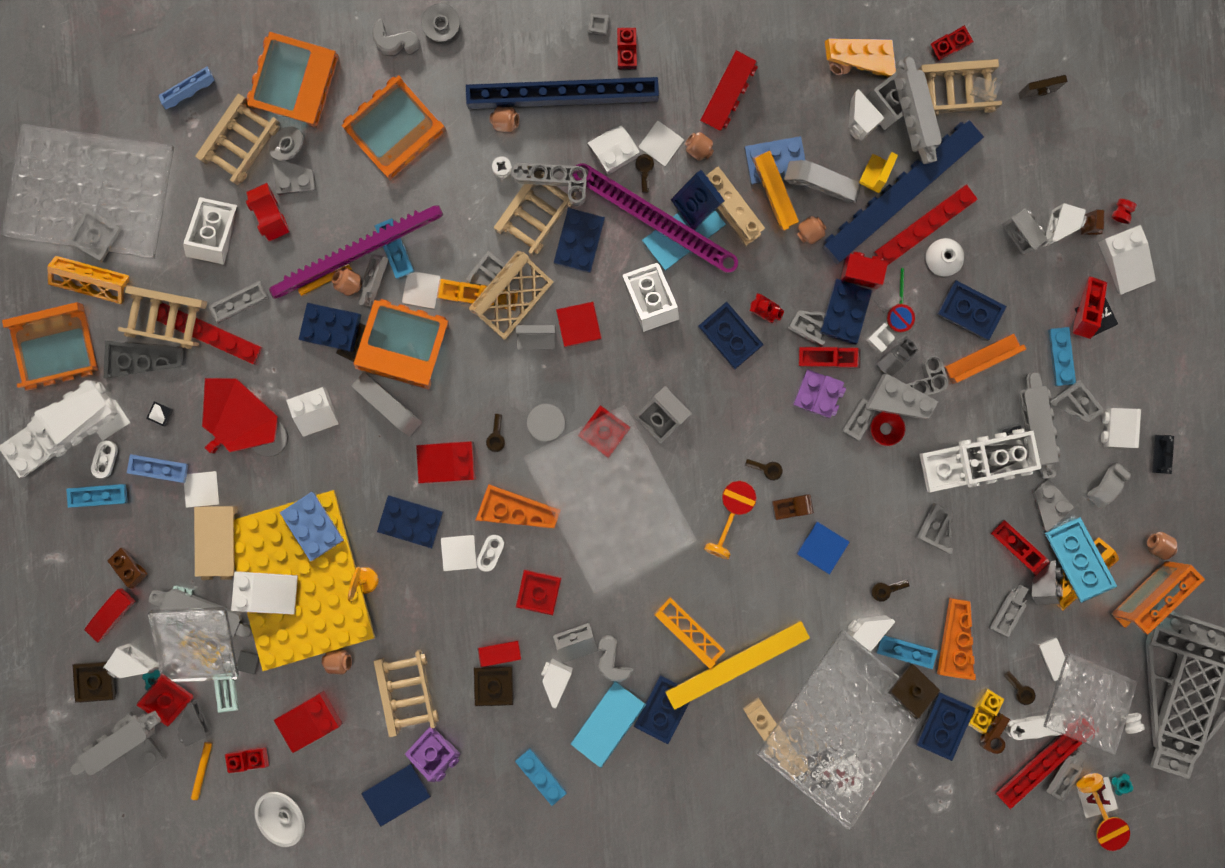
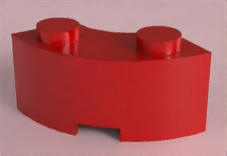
M268 183L246 192L248 197L246 204L250 211H254L259 222L257 228L262 236L265 235L268 241H271L290 232Z

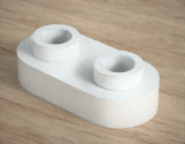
M102 441L98 444L91 465V472L95 477L107 478L111 475L118 453V447L114 442ZM107 447L111 448V452L109 454L106 453ZM102 465L106 468L104 472L100 469Z
M491 535L486 539L477 558V566L480 570L488 572L496 566L504 548V540L501 536ZM492 541L498 542L497 548L492 547ZM485 558L490 559L489 565L484 564L483 561Z

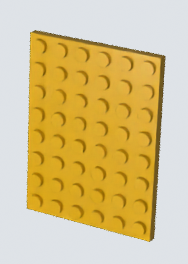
M335 490L316 496L344 541L313 561L309 560L280 514L281 511L295 502L234 519V566L236 572L298 576L295 614L247 612L262 671L375 638L361 585L357 586L352 602H348L349 587L356 565Z

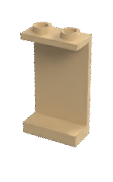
M238 506L194 507L195 577L201 576V580H213V576H220V580H230L234 576V514H238Z

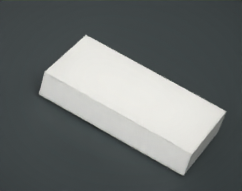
M1057 638L1038 644L1053 681L1072 674Z

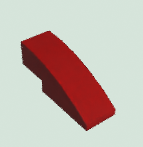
M799 347V366L860 368L861 349Z
M123 588L117 589L94 615L84 631L99 643L136 601Z

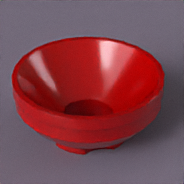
M881 412L873 418L870 425L873 439L884 446H892L899 443L906 431L905 422L898 414ZM884 423H888L891 426V432L887 435L883 434L880 430L881 425Z

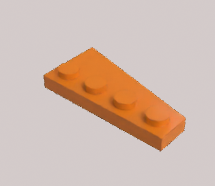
M488 484L475 521L555 528L561 510Z
M949 598L937 670L939 675L976 680L973 667L975 661L972 653L973 637L971 636L972 618L970 601Z

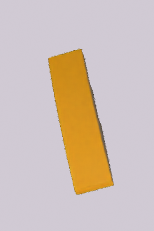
M440 279L437 298L473 304L487 286ZM518 292L510 293L511 304L517 303ZM506 293L500 294L497 297L498 305L507 304ZM512 306L511 310L515 311L516 306ZM499 307L498 309L507 310V307Z

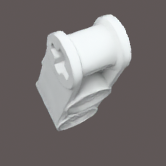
M1049 713L1043 716H1030L1011 720L1007 724L1005 731L1008 736L1016 740L1064 734L1061 713Z

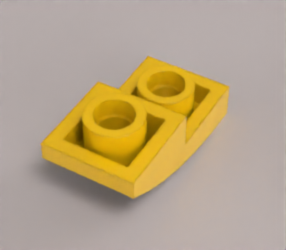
M987 689L977 703L968 725L981 734H985L993 717L997 716L1004 699Z

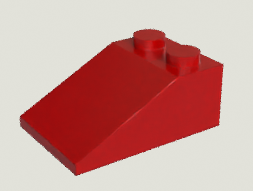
M473 441L416 445L418 483L476 480Z
M324 691L274 719L276 726L292 753L322 738L343 724Z

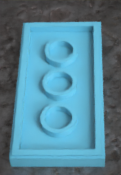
M715 210L695 231L709 238L726 224ZM680 212L673 216L691 228ZM657 230L642 240L665 271L691 252Z
M1081 517L1045 533L1080 603L1117 587Z
M615 681L571 745L602 768L646 704Z

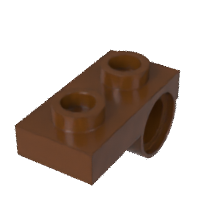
M1094 210L1085 214L1086 222L1080 228L1081 235L1103 234L1104 210Z
M810 494L772 501L775 520L814 513Z
M120 548L107 560L127 588L134 589L148 575L146 570L135 563L124 548Z
M1000 712L997 716H994L988 731L981 735L979 745L994 754L1002 753L1006 744L1000 736L1011 719ZM998 739V745L995 748H991L992 740Z

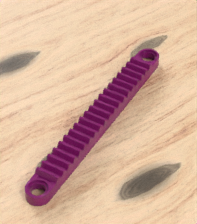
M585 163L576 165L587 169L586 187L631 214L721 271L732 273L737 269L738 259L734 254ZM578 173L573 175L576 181L582 180L578 177ZM726 258L734 260V266L730 269L723 266V261Z
M432 206L420 213L415 210L414 216L407 214L406 220L401 217L400 223L393 221V226L387 224L386 230L380 228L379 233L373 231V236L367 234L365 240L359 238V243L353 241L352 246L345 245V250L339 248L338 253L333 251L331 257L325 255V260L319 258L318 263L311 262V267L305 265L304 270L299 268L298 273L291 272V277L285 275L283 281L269 288L272 298L276 299L285 296L441 218L443 212L440 206Z

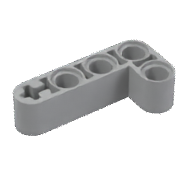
M805 160L789 161L784 181L787 183L807 185L850 203L857 202L861 187L858 181Z
M516 163L511 168V175L516 183L567 186L568 198L572 205L580 206L585 202L587 175L585 169L580 166ZM519 170H523V173H525L521 177H518L516 174L519 173ZM538 170H541L545 173L544 177L541 179H538L534 176L535 172ZM558 171L564 174L561 180L553 177ZM575 173L583 174V179L580 181L574 180L573 175ZM574 192L582 194L580 200H574L571 196Z
M937 356L924 359L922 370L925 379L907 384L914 389L917 384H921L924 389L923 393L927 396L944 391L948 387V379L941 359ZM930 360L936 363L935 370L929 369L928 362ZM936 378L942 382L940 389L934 386Z
M363 372L351 385L394 426L408 436H411L422 424V421L415 414L406 409L366 372Z

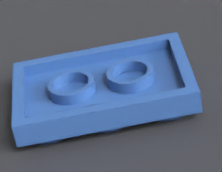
M801 136L744 147L751 185L761 183L752 160L753 157L771 151L782 179L785 178L789 161L805 160Z
M313 491L280 512L310 561L315 560L344 541Z

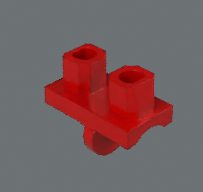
M757 293L756 299L751 302L750 311L769 323H773L774 319L780 321L784 314V310L779 308L778 304L762 294Z

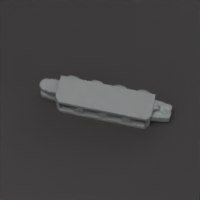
M908 56L902 61L900 60L895 63L897 76L894 77L912 150L913 152L919 151L923 164L937 161L935 146L941 144L942 138L925 73L922 70H917L913 58Z
M1033 372L1026 375L1027 389L1022 390L1020 393L1025 431H1034L1042 479L1056 477V462H1059L1060 449L1056 446L1055 440L1057 439V430L1055 427L1053 428L1054 411L1052 408L1050 409L1049 403L1051 401L1050 390H1047V386H1042L1039 373Z
M178 589L168 592L152 590L148 601L160 607L159 611L164 612V616L175 619V617L183 619L182 622L187 625H200V629L206 632L216 631L220 637L226 639L234 638L236 635L246 638L252 635L251 626L241 622L243 617L240 612L231 611L227 607Z
M156 711L147 715L144 713L139 717L136 714L126 720L127 725L124 727L121 724L111 730L112 735L108 737L105 734L96 740L98 744L95 746L90 744L82 749L83 754L78 756L77 759L79 761L71 766V773L77 776L86 771L87 774L94 775L153 736L155 733L154 727L161 721Z

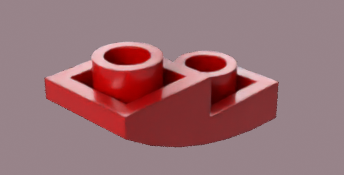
M964 25L930 43L940 61L971 45L974 41Z
M617 28L618 70L637 69L636 28Z
M518 641L477 648L480 667L521 660Z
M266 747L225 754L228 773L244 772L250 769L266 768L269 766Z

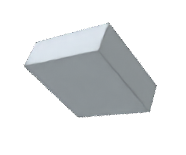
M590 13L588 33L606 36L609 16Z

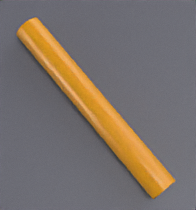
M347 264V265H345V266L339 268V269L348 268V269L352 270L350 264ZM337 270L299 288V294L302 296L332 281V277Z
M204 742L191 794L192 800L199 799L212 747L210 742Z

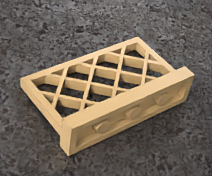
M517 251L469 307V310L505 340L551 286L553 281L529 259L527 254ZM527 263L531 267V275L522 276V268ZM536 277H542L546 281L542 288H536ZM522 278H531L532 289H523ZM512 279H519V290H510ZM532 291V300L529 303H524L523 292ZM519 292L520 303L511 304L510 293ZM506 293L507 304L498 305L497 297L500 294ZM512 306H520L518 317H511ZM499 307H507L508 318H498ZM488 308H494L495 319H487L483 315ZM508 320V328L502 333L499 330V321Z

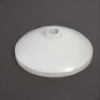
M269 792L259 798L255 806V819L262 834L270 842L281 847H290L299 842L305 831L304 817L299 806L290 797L279 792Z

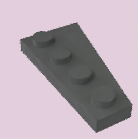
M105 340L103 378L183 366L184 348Z

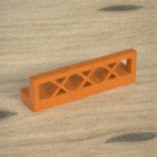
M1011 334L945 366L944 369L951 383L955 384L1026 350L1024 344H1019L1015 334Z

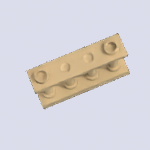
M998 59L921 65L918 69L925 73L936 116H939L940 113L979 110L991 113L995 112L1002 105V101L993 100L991 74L999 67ZM974 73L984 75L986 102H974L972 78ZM955 74H962L965 77L967 104H955L953 79ZM943 75L946 78L948 105L937 106L934 78Z
M239 93L195 156L205 164L208 161H212L233 175L230 181L237 186L246 179L247 171L271 136L276 135L280 128V122L273 117L269 122L248 108L246 98ZM245 114L265 128L259 138L237 123L240 115ZM230 130L236 131L254 143L249 153L226 139V135ZM223 145L243 159L238 169L216 155L215 151L219 146Z
M719 166L706 176L725 200L717 209L743 244L747 246L762 235L760 232L765 227Z
M538 170L534 176L541 179L544 177V172ZM524 184L494 226L495 231L499 234H502L503 231H508L531 247L528 251L529 255L538 254L544 246L542 242L568 206H572L568 194L557 186L542 185L564 201L558 210L534 194L533 189L536 185ZM574 192L571 196L574 200L577 199L575 197L576 192ZM525 200L532 201L553 216L547 226L523 210L522 205ZM514 216H520L542 232L536 241L512 225L511 220Z
M126 285L125 293L132 294L131 298H133L128 326L127 328L118 327V331L124 332V336L136 338V335L181 343L180 347L192 349V346L199 347V343L192 342L191 339L197 311L199 312L200 308L206 309L207 301ZM143 297L150 298V302H152L146 332L135 330L140 302L143 300ZM162 301L169 302L170 306L165 336L154 334L159 304H162ZM181 304L188 305L187 309L189 310L183 340L172 338L177 311Z
M417 650L415 652L416 657L388 663L385 662L383 657L373 661L389 737L397 736L402 727L430 722V727L435 728L436 722H439L438 712L433 709L425 670L427 658L425 654H422V650ZM418 665L419 677L395 682L388 680L387 673L391 670ZM422 684L424 695L398 701L392 699L391 692L393 690ZM426 703L428 714L402 720L396 719L395 711L398 708Z
M759 698L743 708L751 723L792 781L808 770Z

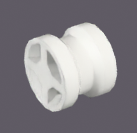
M497 157L493 161L492 169L497 177L506 178L511 174L512 166L506 157Z
M1131 713L1121 717L1122 722L1126 725L1125 732L1127 734L1145 730L1144 724L1141 723V713Z

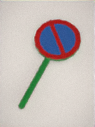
M901 268L899 304L891 307L887 313V323L896 332L908 331L915 322L914 311L908 305L903 304L904 268Z

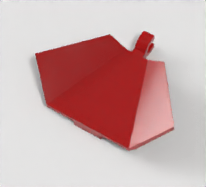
M205 378L202 427L215 437L214 440L205 446L209 453L215 454L222 444L229 452H235L275 442L278 416L261 399L236 378Z

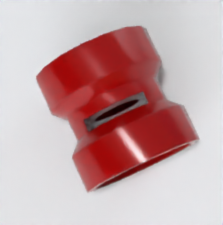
M1118 199L1117 209L1113 211L1111 218L1123 224H1130L1131 214L1136 210L1137 204L1127 199Z

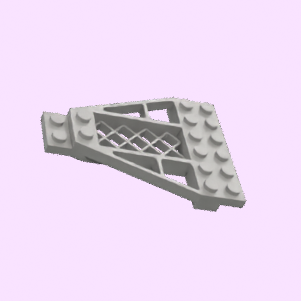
M1172 611L1148 634L1146 640L1153 746L1156 747L1150 766L1190 779L1195 761L1202 754L1204 746L1225 722L1224 710L1211 726L1219 699L1225 700V697L1220 696L1225 682V628ZM1154 646L1177 653L1176 663L1170 678L1155 675ZM1199 660L1209 663L1210 665L1202 668ZM1195 662L1199 670L1190 674L1186 666ZM1213 668L1216 676L1208 680L1205 672ZM1184 670L1187 677L1181 679ZM1201 674L1205 683L1196 686L1193 678ZM1155 678L1168 682V688L1159 716L1157 713ZM1189 680L1193 689L1184 693L1180 684ZM1208 687L1210 695L1203 699L1199 690ZM1178 689L1181 695L1175 698ZM1196 693L1199 701L1191 705L1187 696ZM1183 699L1187 707L1178 711L1175 703ZM1202 705L1204 714L1197 717L1193 709ZM1171 708H1173L1175 714L1169 716ZM1190 711L1193 720L1185 723L1181 715ZM1178 718L1181 726L1173 730L1169 721ZM1196 723L1199 729L1198 733L1191 736L1187 727ZM1184 729L1187 737L1176 733Z

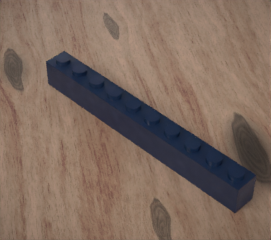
M658 77L466 84V104L468 109L496 108L498 106L533 107L658 102L659 99Z
M970 120L965 124L960 122L953 129L955 132L951 136L946 134L942 138L941 145L935 149L937 161L923 164V161H920V159L916 160L910 166L912 168L911 171L901 173L896 178L898 181L893 186L891 184L887 185L881 191L883 193L881 197L877 198L875 196L867 203L869 206L867 209L857 211L853 215L854 220L848 223L846 221L838 228L840 232L837 235L831 234L824 240L826 244L822 248L836 264H839L984 138Z

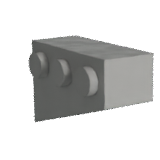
M884 374L865 409L919 419H929L938 401L889 374Z

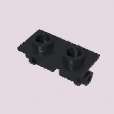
M1155 435L1152 473L1172 474L1174 436Z

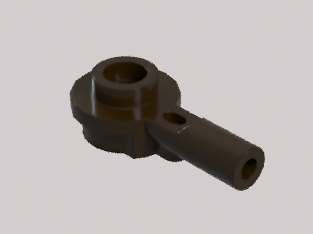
M642 154L637 157L635 166L641 172L642 193H649V172L654 167V160L650 155Z
M495 414L493 433L486 440V446L492 452H499L505 446V439L500 434L502 414Z
M747 459L745 463L747 467L764 472V475L769 480H778L783 473L782 466L777 462L772 461L765 465Z
M908 580L889 586L881 582L872 587L871 593L876 601L884 602L888 600L892 592L910 587Z
M1010 671L1006 672L1004 677L1016 689V699L1023 705L1033 703L1036 697L1035 691L1029 686H1022Z

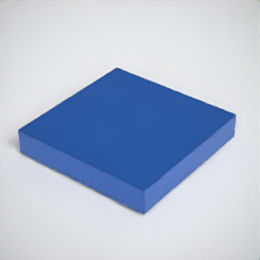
M816 521L798 550L797 555L830 574L850 542Z

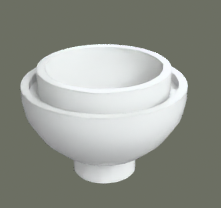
M948 238L936 240L927 249V266L938 276L947 277L954 275L961 269L964 263V251L961 245ZM946 252L951 254L950 259L945 258L944 254Z

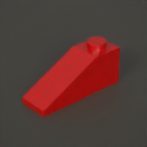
M1091 276L1088 277L1075 317L1073 334L1091 339L1101 326L1108 282Z
M1005 520L991 533L1035 575L1050 563L1040 551Z

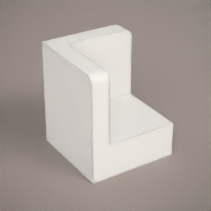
M885 323L866 339V342L878 354L882 353L895 339L894 335L886 328L887 325Z

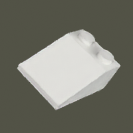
M199 197L183 243L185 256L224 264L232 236L237 205Z
M1141 225L1098 242L1119 295L1156 281L1148 241Z
M659 263L622 275L643 332L679 320L678 306Z
M235 571L231 611L295 614L298 576Z

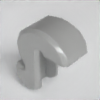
M382 19L377 20L373 26L372 35L379 51L385 55L393 56L398 54L403 48L410 54L419 48V39L413 31L387 36Z
M1119 462L1114 463L1107 470L1100 485L1087 493V498L1099 508L1108 506L1121 494L1125 482L1131 478V473Z
M605 635L600 639L598 646L599 651H605L599 659L600 673L608 680L624 681L631 676L633 668L614 666L617 640L611 635Z

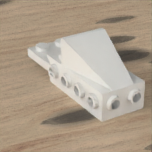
M86 380L78 386L79 389L66 393L60 402H54L48 407L34 412L35 416L31 418L32 421L27 424L26 428L0 445V451L19 478H24L52 457L62 456L67 452L68 448L78 445L83 441L84 437L97 432L101 425L108 424L115 419L114 416L119 414L116 409L117 406L105 393L106 389L100 382Z
M1024 428L1012 430L1013 434L1006 435V432L994 434L995 438L989 439L988 436L979 437L977 442L971 443V440L960 441L959 446L920 454L927 492L967 484L968 488L980 486L979 482L983 481L989 484L998 482L997 478L1001 477L1004 480L1016 478L1015 474L1021 473V476L1033 474L1034 470L1041 469L1034 431L1024 432Z

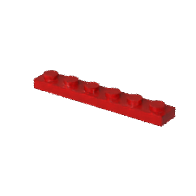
M966 184L873 253L878 257L884 258L883 261L888 262L889 265L977 201V197Z
M163 302L159 304L156 321L167 325L170 311L169 305ZM180 310L177 311L174 329L185 333L187 313ZM195 319L193 338L255 365L263 347L203 320Z
M1079 716L1064 730V734L1054 739L1005 784L996 795L1011 810L1085 742L1095 730L1082 716Z

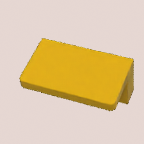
M891 152L887 160L872 154L859 183L880 193L898 155Z

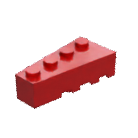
M737 50L735 51L700 121L719 131H722L723 128L727 129L731 121L728 118L729 115L738 108L740 101H738L741 93L745 94L749 86L747 83L749 77H753L758 69L756 60Z

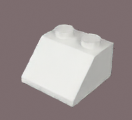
M858 89L850 100L848 128L850 129V134L855 139L862 141L880 125L884 117Z
M621 124L587 143L606 176L640 156L638 148Z
M1065 203L1053 209L1046 230L1048 240L1042 246L1047 247L1083 227L1086 222V216H1084L1086 210Z
M321 387L286 400L292 418L303 437L339 425L327 388Z
M1105 409L1102 416L1104 431L1101 434L1103 447L1139 448L1141 409Z
M886 615L858 618L857 621L853 620L849 624L847 634L871 652L895 621Z
M126 644L116 648L104 668L108 670L107 673L112 677L124 678L151 672L158 669L160 664L131 644Z
M551 659L550 663H545L541 675L544 676L542 682L550 703L556 709L573 668Z

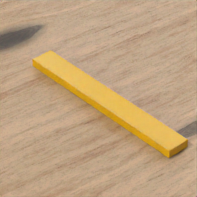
M799 621L713 666L711 669H707L667 690L665 693L675 710L810 639L802 621Z

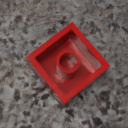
M861 252L850 253L844 259L840 280L873 289L881 287L884 283L888 262L883 261L884 258L878 256L868 258L864 257L865 254Z

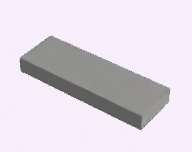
M258 281L208 307L216 323H220L269 299V296L262 282Z

